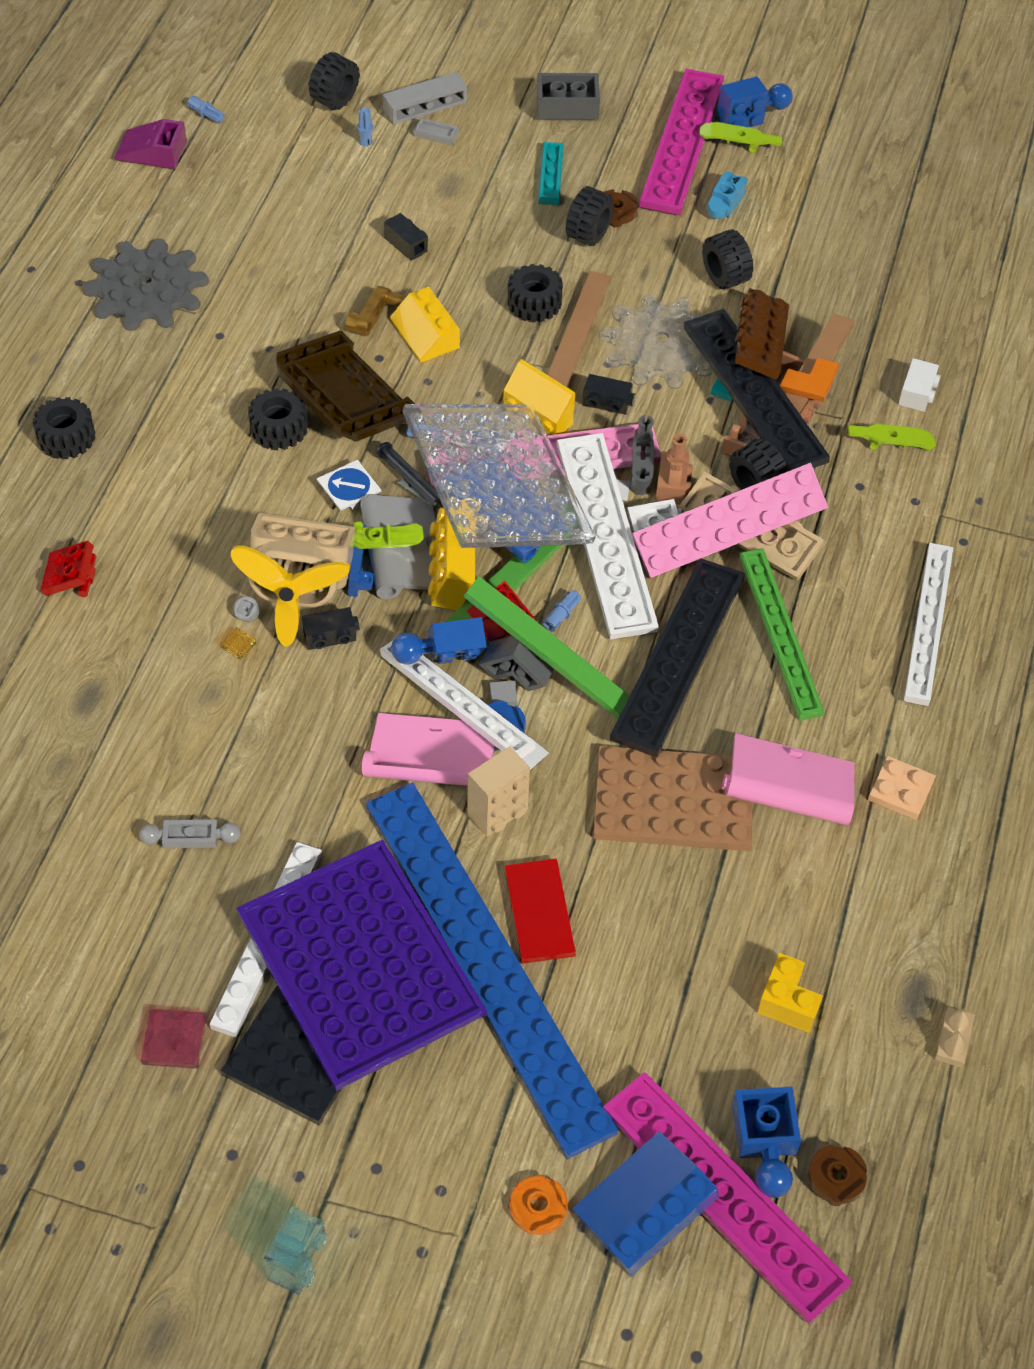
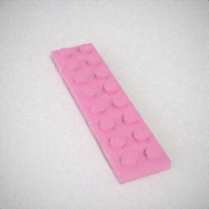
M809 463L634 532L632 535L648 576L652 578L826 509L828 505L812 464Z

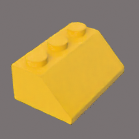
M430 287L408 294L390 316V321L420 363L460 348V329Z
M521 359L504 388L503 406L548 435L562 434L573 424L575 392Z

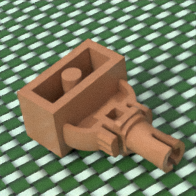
M675 434L673 436L672 448L668 449V452L662 451L656 502L674 499L675 504L680 505L685 496L690 492L691 482H687V478H692L693 464H689L690 454L686 451L687 437L684 434Z

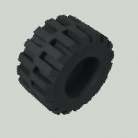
M336 52L326 53L318 60L310 75L308 83L310 97L332 110L342 109L343 106H346L351 101L357 90L360 78L359 67L355 62Z
M590 186L583 187L574 198L566 219L567 236L589 246H595L603 238L610 225L614 211V198L612 195Z
M729 229L704 240L702 246L704 265L710 279L719 289L726 290L745 283L752 278L754 270L752 254L744 237L737 230Z
M530 264V266L524 265L521 266V269L514 270V274H511L508 280L507 304L509 310L514 312L517 318L522 317L524 321L531 320V322H536L539 320L543 322L546 318H553V315H557L562 306V278L557 271H552V268L544 267L541 264L539 266L535 264Z
M274 388L273 391L266 390L264 394L259 393L256 395V399H252L250 402L251 406L248 407L250 432L252 438L256 439V443L259 445L263 444L264 448L267 449L272 447L273 450H278V448L285 450L288 449V446H296L297 442H301L304 439L303 436H306L308 428L306 404L294 391L288 392V389L278 390V388Z
M59 397L55 398L56 400L47 401L46 405L39 407V411H35V418H33V427L41 451H44L48 456L53 455V458L56 459L59 457L68 459V457L72 456L75 458L78 457V454L87 452L86 448L90 449L92 442L95 441L94 424L91 411L87 408V405L84 402L80 403V400L76 398L71 400V397H65V399Z
M761 438L754 439L736 450L729 458L730 474L735 485L741 490L789 472L787 464L777 448Z

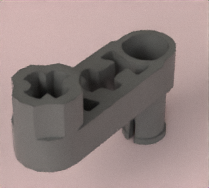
M645 415L639 418V425L635 430L632 442L630 489L636 495H645L646 492L650 491L654 469V440L652 431L654 420L651 416H647V421L645 422ZM641 450H645V460H642L640 457Z

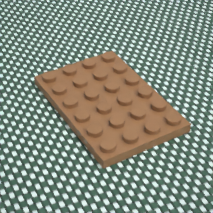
M599 746L593 839L751 851L753 802L725 796L726 790H722L725 774L730 775L732 769V756L661 750L657 758L632 748Z

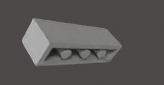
M457 72L383 94V111L393 125L467 103V85Z

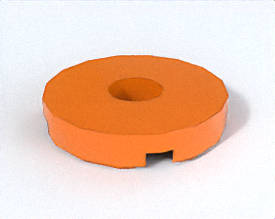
M541 1175L526 1177L517 1183L509 1202L511 1218L516 1225L525 1232L535 1235L548 1234L560 1227L566 1218L568 1208L566 1192L557 1181ZM539 1198L546 1202L547 1207L542 1211H536L531 1207L530 1203L534 1199Z

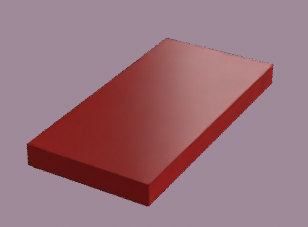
M557 858L504 865L521 963L526 964L576 957Z

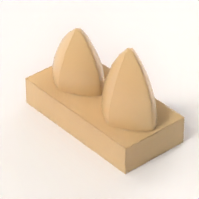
M947 1007L935 1060L963 1068L975 1014L968 1013L964 1009L958 1010Z

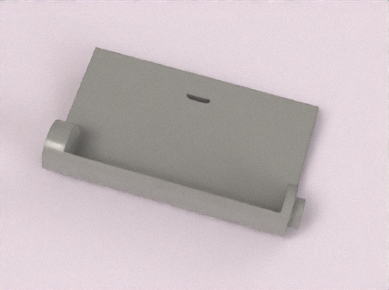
M374 494L364 497L360 502L363 522L367 527H387V524H390V527L416 523L422 526L424 531V539L417 545L368 549L377 596L381 599H393L400 594L402 588L428 590L429 584L432 581V575H429V566L432 561V556L429 555V548L433 541L432 536L429 535L431 523L436 522L433 506L423 499Z

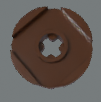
M615 189L605 191V193L612 195L614 198V211L610 222L612 227L619 228L622 224L629 223L637 217L638 200L632 193L625 190L619 193L615 192Z
M828 1145L816 1152L811 1160L807 1174L811 1188L821 1199L827 1201L832 1206L851 1203L865 1189L867 1182L865 1161L855 1150L844 1146V1148L834 1147L835 1145ZM834 1169L837 1172L842 1170L844 1172L843 1180H835L832 1177L833 1173L831 1170Z

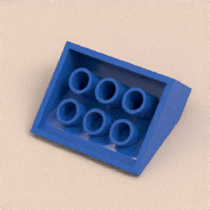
M659 1131L575 1205L572 1210L629 1276L632 1277L719 1198L718 1188L699 1167Z

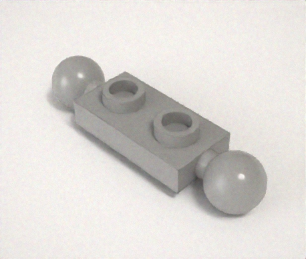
M217 819L164 820L163 829H159L154 824H147L141 828L139 833L140 839L144 844L154 845L159 840H162L163 848H217V839H221L227 844L237 842L241 835L240 828L234 823H226L221 828H218Z

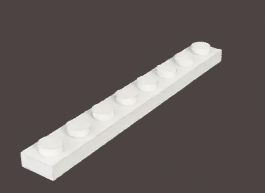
M929 543L904 695L905 702L929 706L931 700L953 547Z
M393 641L380 649V654L385 660L501 751L510 746L523 759L536 749L535 742L425 656L422 655L413 664L405 665L399 663L393 657L391 652Z
M297 842L275 889L314 872L322 856V851ZM250 939L210 1022L212 1030L237 1038L268 972V968L252 939Z

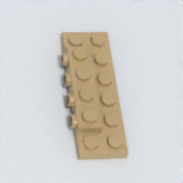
M704 472L678 508H681L682 513L738 492L741 489L735 485L729 486ZM793 521L735 545L745 551L764 548L768 562L772 567L798 581L824 545V539L804 529L798 521Z

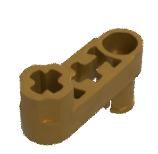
M378 285L360 314L355 312L348 313L345 330L368 336L384 307L388 304L399 307L408 295L395 293L389 288Z

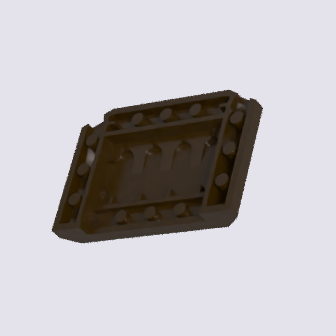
M342 330L276 353L279 377L332 432L357 442L421 416L422 410L408 396L402 399L353 350L354 342Z

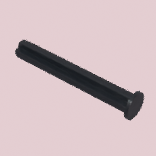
M384 442L378 447L376 455L391 465L433 507L442 504L443 496L393 449V445L390 442Z

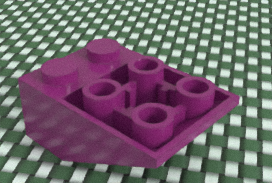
M162 119L128 129L114 158L115 160L175 169L187 143L185 124L182 121Z

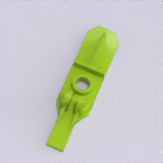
M720 122L705 123L700 127V136L702 138L727 140V144L730 141L749 144V151L752 153L757 151L758 145H782V137L764 134L754 128Z
M874 424L869 427L848 425L847 427L849 436L862 437L869 440L870 449L873 450L882 444L902 445L903 449L908 446L920 447L929 451L936 447L933 435L929 431L916 427Z
M355 522L353 524V527H355L354 547L358 549L408 547L417 545L424 539L423 527L416 523L406 526L390 527V524H387V527L363 528L362 522Z

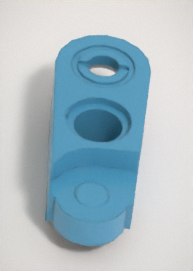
M729 171L723 173L708 203V214L715 219L729 218L745 196L748 178L734 175V173Z

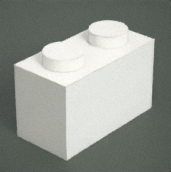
M913 358L898 405L925 412L927 404L933 403L936 393L932 388H937L941 375L937 374L939 365Z

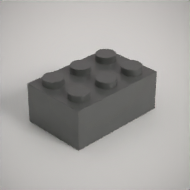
M537 73L538 119L599 120L600 91L598 73Z

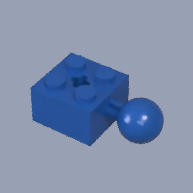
M758 76L721 85L717 120L720 123L748 128L764 124L766 106L770 105L775 110L786 109L793 99L792 90L783 83L774 84L767 90Z
M482 617L432 624L427 631L426 639H420L413 633H401L392 642V655L396 661L405 665L417 662L422 654L430 653L431 661L438 660V664L451 663L453 659L462 657L463 661L477 659V656L481 655L487 647Z
M793 1087L735 1090L732 1109L739 1158L762 1157L763 1163L758 1167L755 1174L756 1185L768 1197H781L790 1190L793 1183V1175L788 1165L780 1161L779 1156L797 1155L801 1143Z

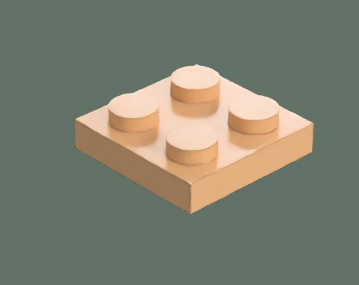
M887 756L868 801L917 820L936 775Z

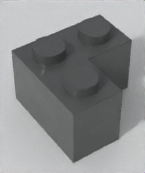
M514 636L490 642L479 663L495 680L513 676L527 691L545 687L554 670L553 667Z

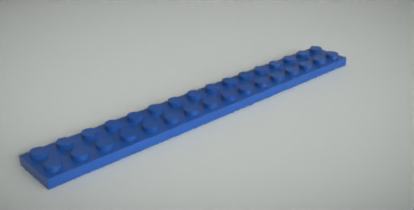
M412 782L366 802L370 815L411 887L486 1007L487 1015L485 1016L566 1159L617 1135L618 1129L613 1120L603 1110V1103L415 784Z

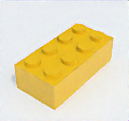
M448 499L444 507L439 509L437 520L431 523L429 535L432 536L433 541L429 548V555L432 556L429 575H432V581L429 584L428 594L431 595L432 606L457 611L466 600L463 597L475 581V505Z

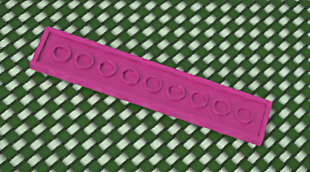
M685 69L646 181L639 207L681 215L705 139L700 136V127L705 123H711L719 99L720 86L724 84L725 76Z
M646 1072L642 1073L603 1106V1110L611 1117L614 1124L639 1149L660 1131L699 1167L718 1188L719 1198L701 1214L809 1325L851 1286L852 1281L767 1195L758 1189L757 1185Z

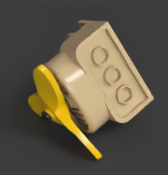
M258 513L251 529L250 547L238 545L232 548L231 558L234 564L248 576L252 589L261 598L277 603L275 608V627L277 637L283 646H290L296 637L300 619L299 607L313 608L324 605L333 597L336 589H341L347 584L354 550L355 527Z

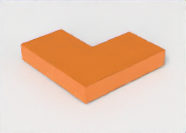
M817 358L810 374L788 369L780 387L784 392L824 402L839 370V363Z

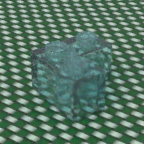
M293 1206L291 1207L263 1258L267 1281L297 1295H300L304 1287L308 1288L315 1275L312 1257L316 1250L320 1251L323 1248L327 1239L323 1220Z

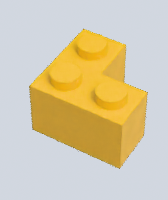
M779 953L762 995L758 1014L810 1033L823 995L798 986L805 962Z

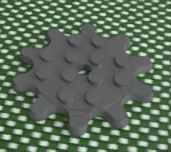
M163 239L154 240L152 246L148 249L138 250L130 242L125 241L120 244L118 249L120 255L116 259L108 260L101 257L94 259L92 269L94 272L99 273L101 277L94 281H87L82 290L85 296H97L103 299L102 302L96 305L94 310L95 316L99 319L108 318L113 314H120L124 317L123 327L128 331L138 329L140 323L145 319H154L160 327L168 328L174 324L172 316L174 310L183 308L195 311L200 308V300L190 292L194 288L206 286L209 283V278L202 271L188 270L197 260L196 255L191 250H185L179 254L167 253L168 245Z

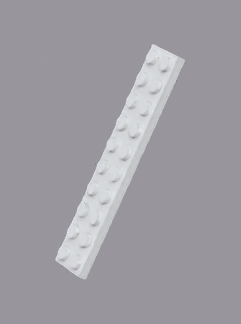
M603 433L557 440L558 452L610 640L658 632V622Z

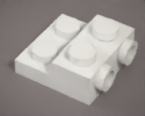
M674 499L627 507L633 533L682 514L681 508L676 507Z

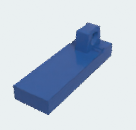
M354 547L349 575L348 596L358 597L359 590H372L374 573L362 571L364 549Z

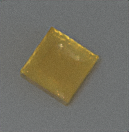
M236 627L220 645L223 650L241 660L255 646L256 640Z

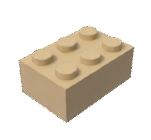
M510 746L468 773V817L487 837L494 832H500L508 822L514 818L522 817L528 810L530 767Z

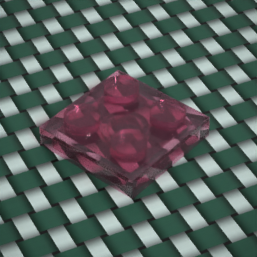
M150 1009L141 1056L142 1065L198 1069L207 1020L206 1012Z

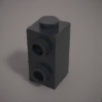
M401 212L384 221V238L410 261L428 252L427 234L414 225L412 220L407 219Z
M589 374L583 389L582 405L626 415L629 406L633 407L636 393H632L633 383Z
M350 607L302 616L303 633L308 650L322 649L327 646L356 641V631L360 630L358 617L352 615Z

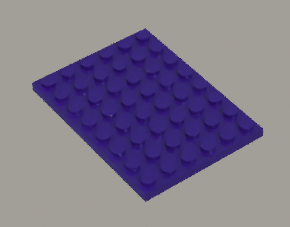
M383 839L236 908L237 914L336 1091L487 1015L486 1007Z

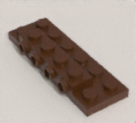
M749 288L741 303L743 308L739 315L740 321L737 326L739 331L735 338V341L738 342L735 363L777 380L781 372L789 304L783 299L768 296L761 290Z

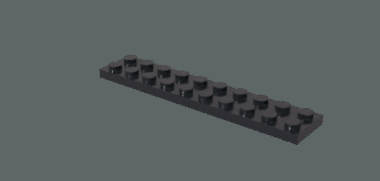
M725 309L684 322V330L757 435L777 448L778 452L783 456L789 471L809 463L812 464L813 468L829 463L830 455L776 380L735 363L738 345L735 338L739 330Z
M702 558L698 560L610 734V741L658 758L744 581V572Z

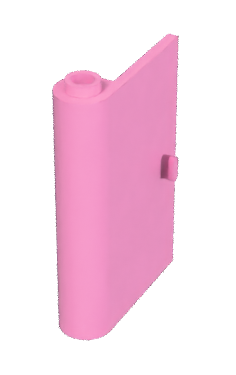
M378 713L370 751H365L363 755L362 774L364 777L468 786V773L493 757L495 745L463 720Z
M735 733L732 769L730 775L725 774L722 790H726L725 796L848 826L854 810V762Z

